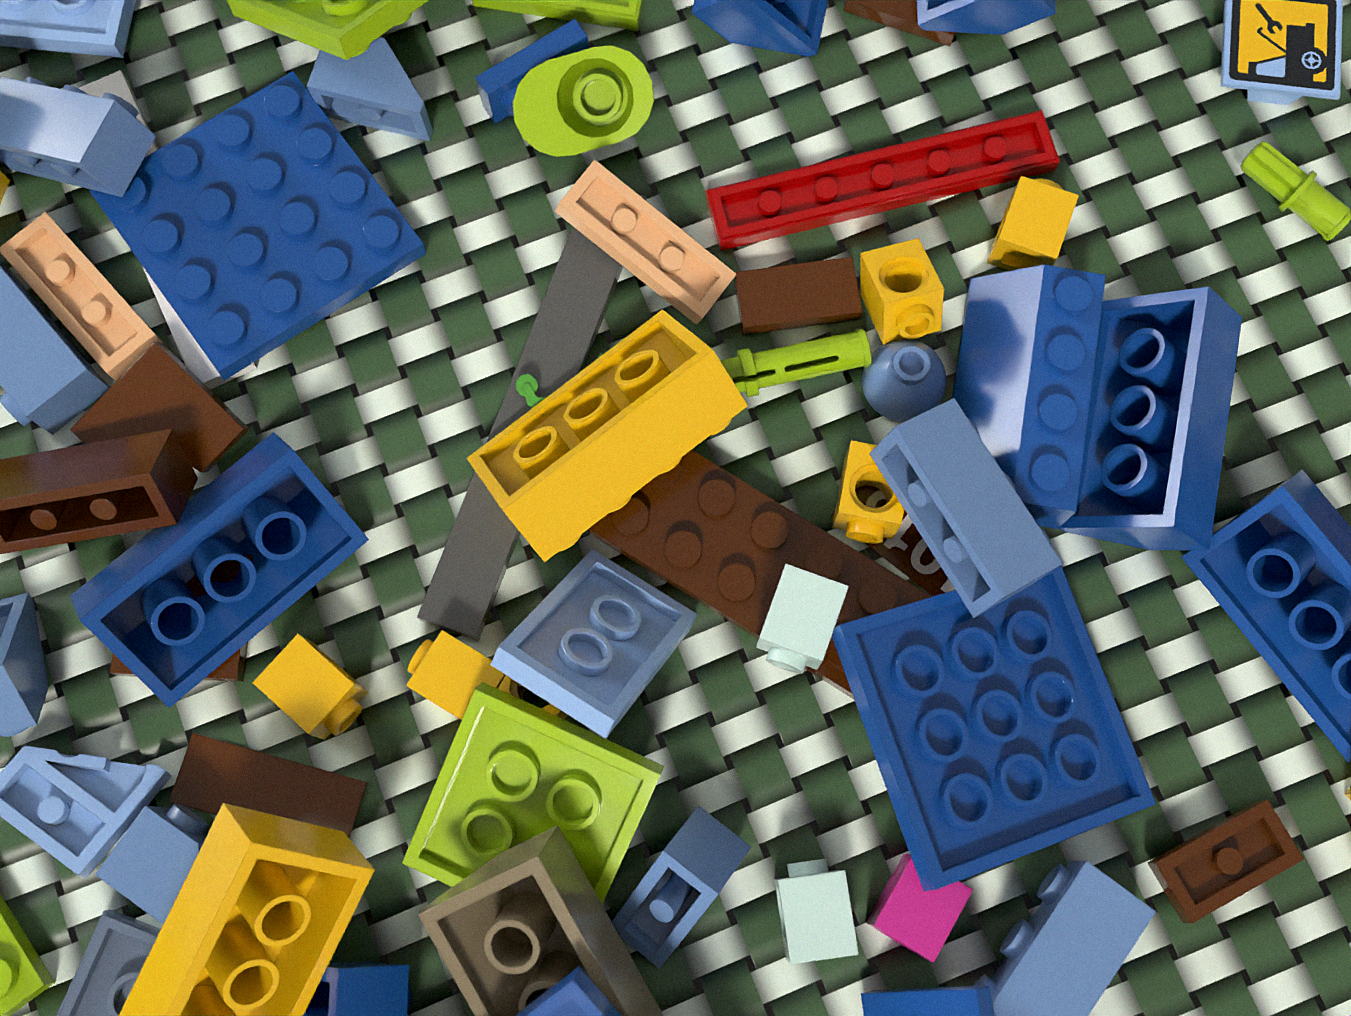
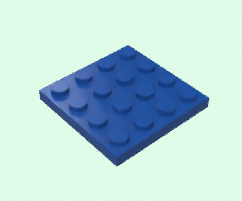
M293 71L144 157L123 197L89 189L101 209L224 381L426 254L424 243L324 111L314 102L311 94Z
M1061 565L1031 586L973 618L957 591L953 590L847 622L834 628L832 633L834 645L923 892L948 886L1156 804Z

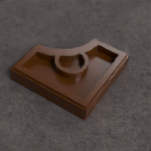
M154 342L70 430L84 444L173 428L192 467L203 473L209 472L250 428L163 343Z

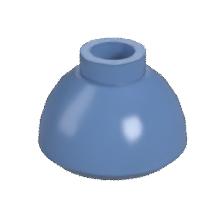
M899 339L881 345L871 354V364L863 368L862 389L866 400L876 412L888 419L905 422L940 404L946 388V371L941 359L931 347L918 340Z

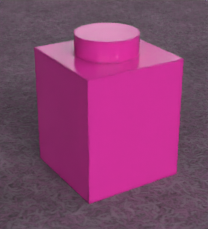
M903 854L868 917L866 924L921 958L934 963L973 889L958 881L937 890L923 892L911 855Z

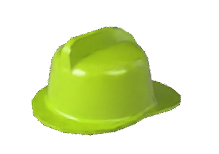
M612 45L592 47L547 60L530 69L519 82L513 99L514 122L526 142L537 151L555 157L577 155L615 144L636 134L649 119L654 103L653 81L645 65L630 51Z

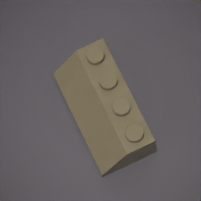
M558 825L500 853L426 905L418 913L420 920L475 1016H515L579 966L622 1016H664Z

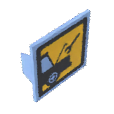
M1224 0L1220 87L1248 90V101L1289 105L1303 96L1338 100L1341 88L1343 0Z

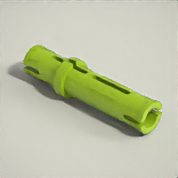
M860 328L854 332L804 341L752 354L750 348L737 350V357L720 360L739 392H744L748 398L758 396L759 389L811 379L863 366L864 368L868 367L871 364V352L865 330Z

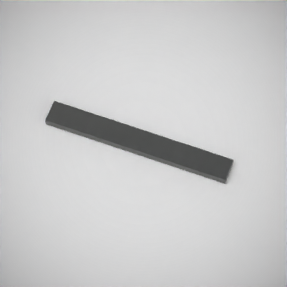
M640 195L644 200L647 201L645 196ZM573 226L487 442L532 409L527 405L526 398L520 396L516 390V380L521 375L530 374L537 380L539 387L535 394L538 397H548L585 368L623 266ZM476 471L417 618L428 624L479 641L519 539L520 531L503 512Z

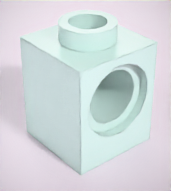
M785 564L756 648L768 652L766 661L779 668L800 674L804 672L805 666L817 670L824 659L849 586Z
M827 859L787 864L789 877L774 879L786 960L790 964L859 955L845 870L828 871Z

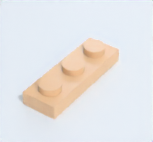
M596 160L590 164L562 198L555 210L558 215L696 325L703 319L736 275L734 271Z
M46 212L0 246L1 254L102 369L115 381L154 342L163 343Z

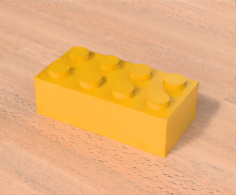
M223 803L119 1016H303L375 869L343 831Z

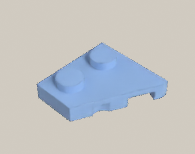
M24 745L0 772V816L78 876L87 879L128 830L144 806H148L172 775L159 765L146 764V766L114 762L106 757L86 754L77 756L60 754L56 750Z

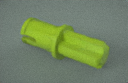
M1262 141L1256 145L1240 165L1241 170L1281 202L1278 206L1279 210L1290 209L1322 235L1325 241L1328 242L1333 239L1350 222L1351 208L1347 207L1314 180L1317 176L1316 172L1312 170L1306 174L1268 142Z

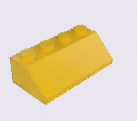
M662 309L466 459L503 512L545 563L559 551H564L573 546L579 540L582 533L608 513L615 512L625 506L634 493L656 476L673 469L686 453L707 437L724 430L732 418L748 407L714 350Z

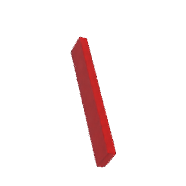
M1039 110L707 189L705 200L719 249L723 251L1018 180L1021 176L1031 177L1055 171L1060 160L1043 111Z

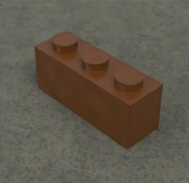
M173 428L0 459V554L178 524L198 477Z

